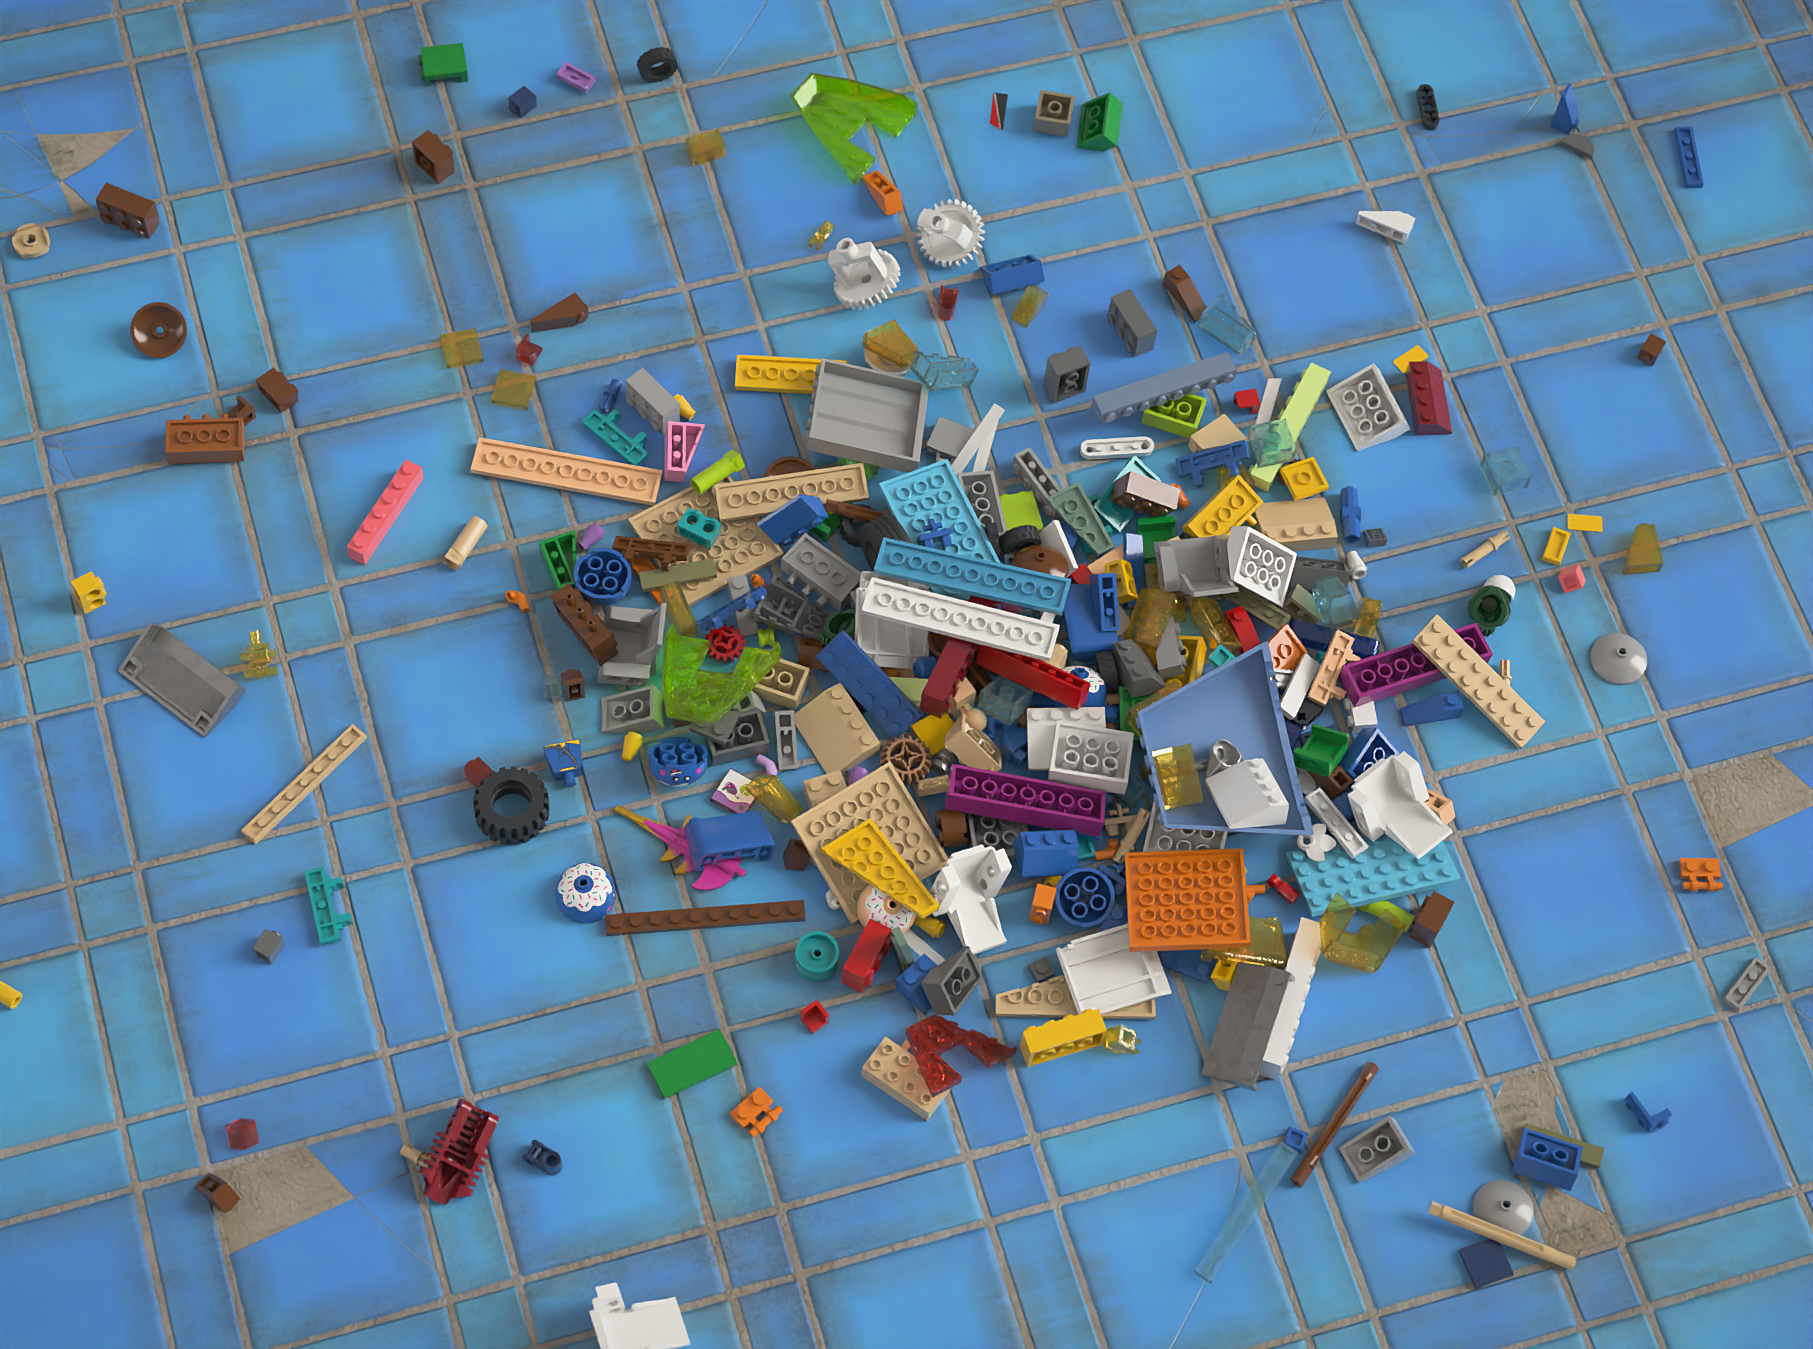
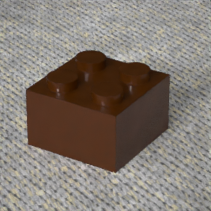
M427 130L412 141L414 163L437 184H440L454 173L453 151L448 145H444L436 134H432Z
M1433 891L1431 896L1427 895L1409 927L1412 930L1409 937L1430 948L1455 902L1436 891Z

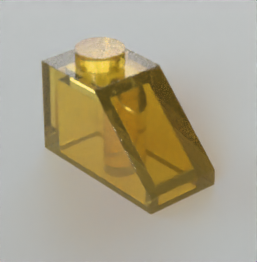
M1036 285L1028 286L1011 318L1028 327L1041 311L1049 293Z

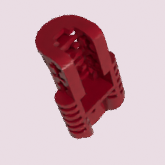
M463 1098L458 1099L444 1133L437 1131L435 1134L441 1139L433 1138L432 1140L433 1143L438 1145L437 1147L433 1145L429 1147L434 1154L426 1153V1156L431 1161L424 1159L422 1162L428 1167L420 1166L418 1173L424 1175L425 1187L423 1194L434 1202L445 1205L452 1198L471 1197L473 1190L468 1186L476 1187L477 1183L471 1179L479 1180L480 1176L476 1175L475 1172L481 1174L483 1169L477 1166L485 1167L486 1162L482 1161L481 1158L486 1160L489 1158V1155L485 1154L484 1151L495 1130L499 1116L489 1111L481 1110Z

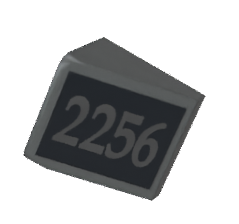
M1382 528L1364 530L1367 547L1386 545L1387 536Z

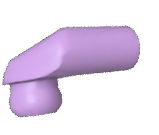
M759 754L755 763L765 767V778L773 780L778 772L775 763Z

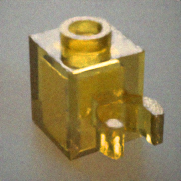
M1121 1024L1107 1029L1103 1048L1118 1055L1126 1052L1135 1055L1140 1053L1135 1048V1045L1141 1044L1142 1041L1136 1038L1137 1031Z

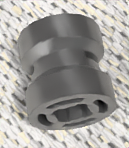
M940 749L937 759H934L931 763V769L941 776L947 775L950 770L949 767L956 761L955 755L946 749Z

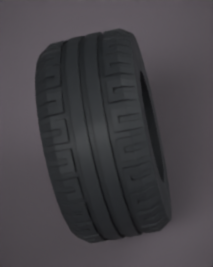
M882 515L862 525L859 530L860 545L872 571H874L884 537L912 543L905 529L891 515Z

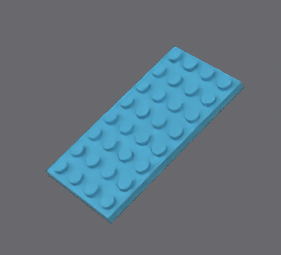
M948 459L879 483L878 487L893 517L905 529L912 544L921 545V543H917L916 537L930 533V531L924 532L923 526L928 525L929 519H934L935 523H942V528H938L937 531L947 528L953 529V534H951L952 545L941 548L939 538L933 539L935 549L1000 563ZM928 586L932 593L967 602L971 596Z
M1385 833L1374 842L1365 835H1360L1369 847L1353 859L1338 841H1336V846L1332 850L1324 852L1325 861L1323 862L1311 860L1306 851L1301 849L1288 851L1285 855L1311 917L1459 884L1461 880L1443 840L1420 859H1417Z

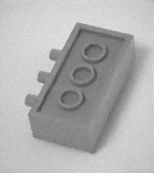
M806 533L781 558V570L790 576L786 582L793 585L795 581H798L805 586L801 591L804 596H807L811 591L820 598L816 601L819 607H822L827 602L841 612L849 603L850 592L860 588L861 572Z

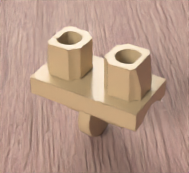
M1120 803L1115 804V810H1109V816L1116 815L1117 818L1104 819L1103 826H1105L1107 835H1119L1118 824H1124L1125 833L1127 834L1137 815L1123 817V814L1129 813V809L1122 808Z

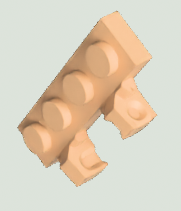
M1340 630L1335 631L1306 698L1321 706H1325L1328 699L1334 697L1341 700L1345 697L1347 691L1337 687L1336 680L1343 665L1361 660L1360 657L1352 654L1353 650L1350 649L1355 638Z

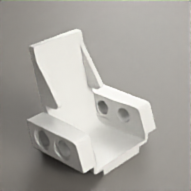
M1405 751L1398 756L1391 755L1386 760L1381 758L1354 779L1355 784L1351 786L1353 791L1348 794V798L1359 832L1372 842L1385 833L1417 859H1420L1452 833V829L1445 825L1425 803L1429 799L1420 765Z
M979 845L951 854L929 891L939 904V909L933 912L934 917L947 913L963 947L969 946L973 955L1003 945L1007 941L1001 929L993 897H996L1011 871V864L1004 849L996 851L992 846L984 848L983 845Z
M617 1283L595 1287L598 1297L592 1300L594 1310L589 1312L601 1349H677L691 1345L675 1297L635 1303L631 1305V1309L626 1310Z

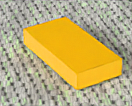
M1553 527L1541 560L1559 566L1571 533Z

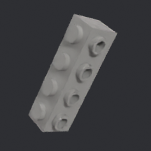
M1030 447L1015 454L1012 465L1014 473L1021 477L1027 489L1033 491L1036 502L1042 505L1047 517H1050L1052 520L1062 518L1045 500L1062 489Z

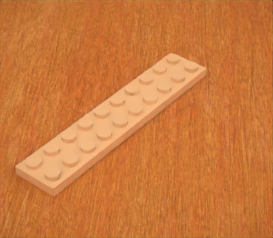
M480 437L471 466V473L651 506L656 504L663 470Z

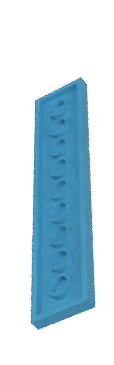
M885 537L883 538L874 567V574L1061 616L1071 584V579Z

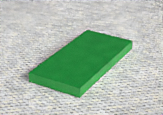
M720 1029L647 1063L664 1099L672 1097L738 1065Z

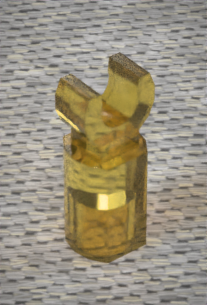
M825 220L815 233V236L809 240V247L817 243V251H820L823 242L826 241L834 229L833 223Z

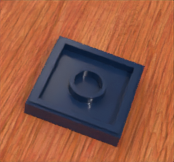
M1488 1239L1459 1250L1475 1289L1514 1275L1504 1250L1498 1241Z

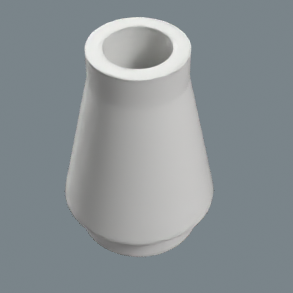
M1351 551L1347 553L1349 575L1353 579L1365 577L1367 567L1357 552Z

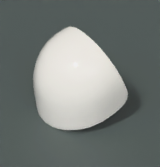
M1494 575L1485 582L1484 586L1500 587L1510 595V602L1513 601L1515 586L1510 578L1504 575Z

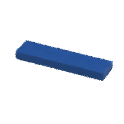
M1692 126L1675 127L1674 135L1685 188H1702L1704 183Z
M1126 533L1123 535V560L1131 563L1138 599L1124 603V608L1142 610L1144 609L1143 535Z

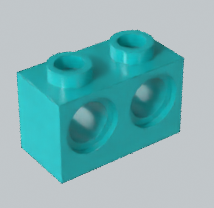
M687 508L677 524V534L711 550L721 534V523L715 518L703 515L699 510Z

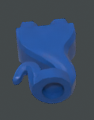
M1002 712L993 713L987 719V724L984 728L985 734L993 741L997 736L996 728L1000 727V748L1003 756L1009 762L1014 760L1021 766L1028 759V755L1025 753L1028 751L1027 729L1016 727L1011 719Z

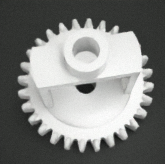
M948 199L947 205L944 201H941V207L935 203V210L924 208L917 222L919 226L917 229L922 232L917 234V237L921 239L917 243L920 246L923 245L920 251L925 252L924 256L926 258L929 257L931 263L935 261L937 266L942 263L943 268H946L948 264L950 268H953L954 263H956L960 267L961 261L967 264V257L973 260L972 253L978 255L975 248H982L978 242L984 241V238L980 235L984 234L985 231L980 229L984 226L982 222H979L982 218L977 215L978 212L976 210H972L973 207L971 205L966 207L965 202L960 204L958 200H955L953 204Z
M844 238L838 242L836 250L830 251L828 256V263L836 274L834 291L839 301L843 305L845 304L847 308L851 306L853 310L856 307L861 310L864 305L865 309H868L869 304L874 307L876 301L882 303L881 298L887 299L886 294H892L891 288L897 287L895 283L899 282L898 276L901 275L897 261L888 252L880 249L877 251L871 241L855 245L851 238Z

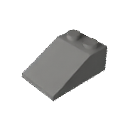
M654 685L602 698L603 734L649 733L664 729V694Z
M1387 1116L1339 1147L1340 1152L1359 1183L1400 1164L1415 1154L1399 1124L1391 1116Z

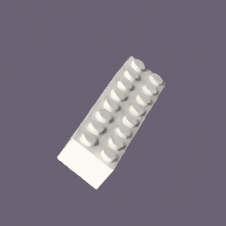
M1301 917L1284 971L1291 972L1296 979L1295 982L1289 981L1259 1075L1276 1080L1278 1074H1283L1284 1068L1287 1065L1288 1055L1299 1025V1018L1305 1005L1304 1001L1310 988L1309 984L1314 975L1315 965L1321 951L1320 948L1326 932H1323L1325 924Z

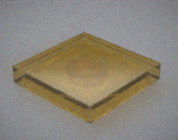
M476 328L439 335L447 369L484 362Z
M500 369L491 403L528 410L536 383V376Z

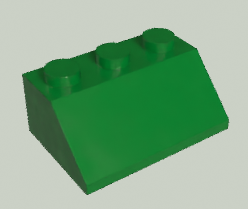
M1109 92L1083 103L1077 141L1078 148L1104 152L1117 147L1123 103L1112 93Z

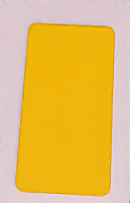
M1416 345L1394 360L1393 363L1402 373H1405L1409 362L1423 361L1428 358V354L1419 345Z
M1568 514V529L1602 532V517Z

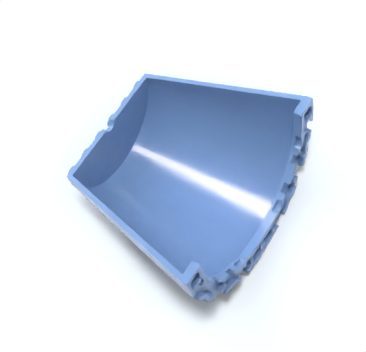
M1268 641L1259 644L1138 712L1139 717H1135L1137 728H1142L1143 736H1140L1142 749H1147L1148 755L1144 756L1147 770L1151 769L1152 774L1149 775L1151 788H1156L1157 794H1153L1155 806H1160L1161 813H1158L1160 825L1164 824L1165 828L1314 835L1306 805H1300L1305 802L1300 789L1279 701L1276 680L1271 681L1270 677L1275 676ZM1226 739L1233 746L1237 747L1244 760L1264 759L1289 804L1286 824L1229 829L1205 784V779L1209 778L1206 776L1207 770L1195 772L1191 776L1186 774L1172 778L1170 766L1186 763L1187 760L1196 761L1209 758L1211 744L1217 740ZM1216 770L1211 776L1219 773V771Z

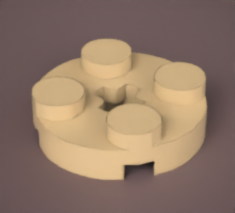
M33 223L20 226L16 230L17 233L12 237L14 250L23 259L36 258L49 251L50 237L44 227L41 228ZM30 238L35 240L33 243H27Z

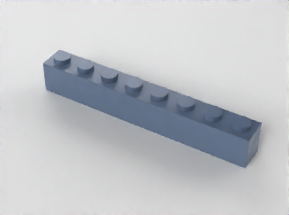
M1226 352L1094 395L1091 406L1100 423L1111 422L1118 417H1126L1139 410L1145 411L1149 407L1163 405L1167 401L1178 400L1185 395L1196 394L1200 390L1211 389L1221 383H1229L1235 379L1237 369L1229 353Z

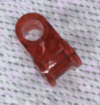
M943 285L940 286L938 309L940 319L949 321L954 317L959 287L954 289L946 288Z

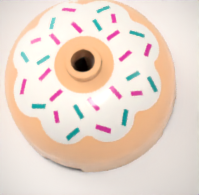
M868 884L860 893L857 914L864 928L868 921L872 919L891 928V937H893L892 929L899 926L902 933H904L914 923L917 916L915 913L871 884ZM893 901L895 904L891 908L889 903Z

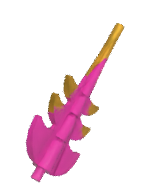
M617 805L616 813L634 821L670 845L664 856L660 858L662 863L673 861L683 854L685 856L684 861L675 869V874L684 875L694 872L684 832L685 825L692 819L689 814L686 815L684 824L678 830ZM743 857L717 860L716 865H711V862L704 865L705 870H703L702 875L692 884V887L701 891H714L726 885L735 874L744 877L747 870L739 867Z

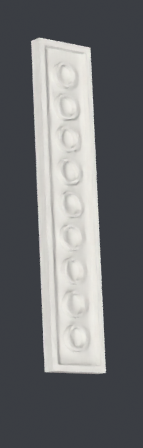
M873 577L871 578L861 612L864 615L1048 662L1051 660L1060 625Z

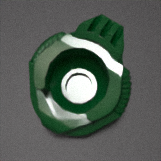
M1489 585L1482 587L1468 601L1469 617L1477 623L1485 637L1491 635L1496 627L1505 624L1511 614L1508 597L1497 586Z
M851 608L843 612L836 611L827 618L823 631L820 633V642L827 646L842 630L855 641L856 609Z

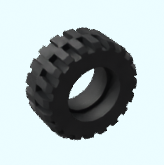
M511 766V769L506 770L505 767L499 768V772L493 770L489 773L488 778L484 777L480 781L481 786L478 785L476 787L473 804L476 823L485 836L490 834L491 840L495 842L500 840L501 844L507 845V842H512V845H518V841L528 842L529 837L535 838L539 835V830L544 829L546 826L545 821H548L549 798L543 781L541 779L538 780L535 773L531 772L529 774L528 769L525 768L517 770L516 766ZM507 794L521 795L530 802V807L525 813L513 818L503 817L493 810L494 803L500 797Z

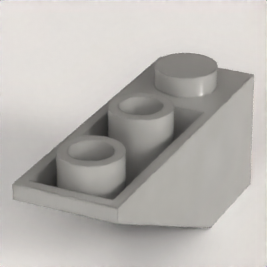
M1173 616L1168 620L1156 652L1158 670L1162 679L1185 674L1184 666H1187L1185 656L1181 655V650H1184L1183 643L1178 638V634H1181L1179 623H1175Z

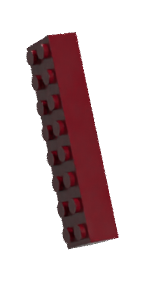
M972 595L968 602L997 609L999 604L1002 605L1003 603ZM954 637L949 638L922 691L921 711L940 719L944 713H948L951 707L950 701L952 697H956L959 691L958 685L960 681H964L967 675L966 669L968 666L971 667L975 658V650L979 651L981 644Z

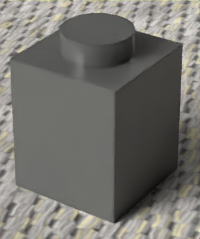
M265 929L252 948L254 956L272 965L284 947L282 935L275 930L269 931Z

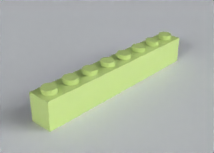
M1313 363L1310 364L1308 369L1304 368L1300 377L1302 378L1301 382L1297 381L1293 389L1294 395H1290L1285 405L1287 408L1281 410L1278 416V424L1274 423L1270 431L1272 433L1271 437H1266L1262 447H1265L1264 450L1258 452L1255 461H1257L1255 466L1251 465L1247 473L1250 476L1249 484L1266 492L1269 491L1323 392L1331 371Z

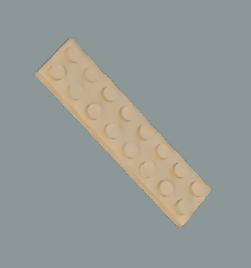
M863 463L714 485L720 522L769 515L799 494L820 497L823 506H825L826 499L844 503L869 500Z
M1438 614L1411 641L1519 749L1545 723Z

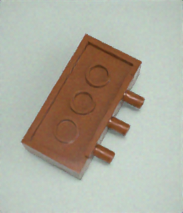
M204 414L202 419H191L190 415H184L183 419L166 420L165 453L168 464L244 462L245 427L243 418H229L228 414H222L221 418L210 419V415Z

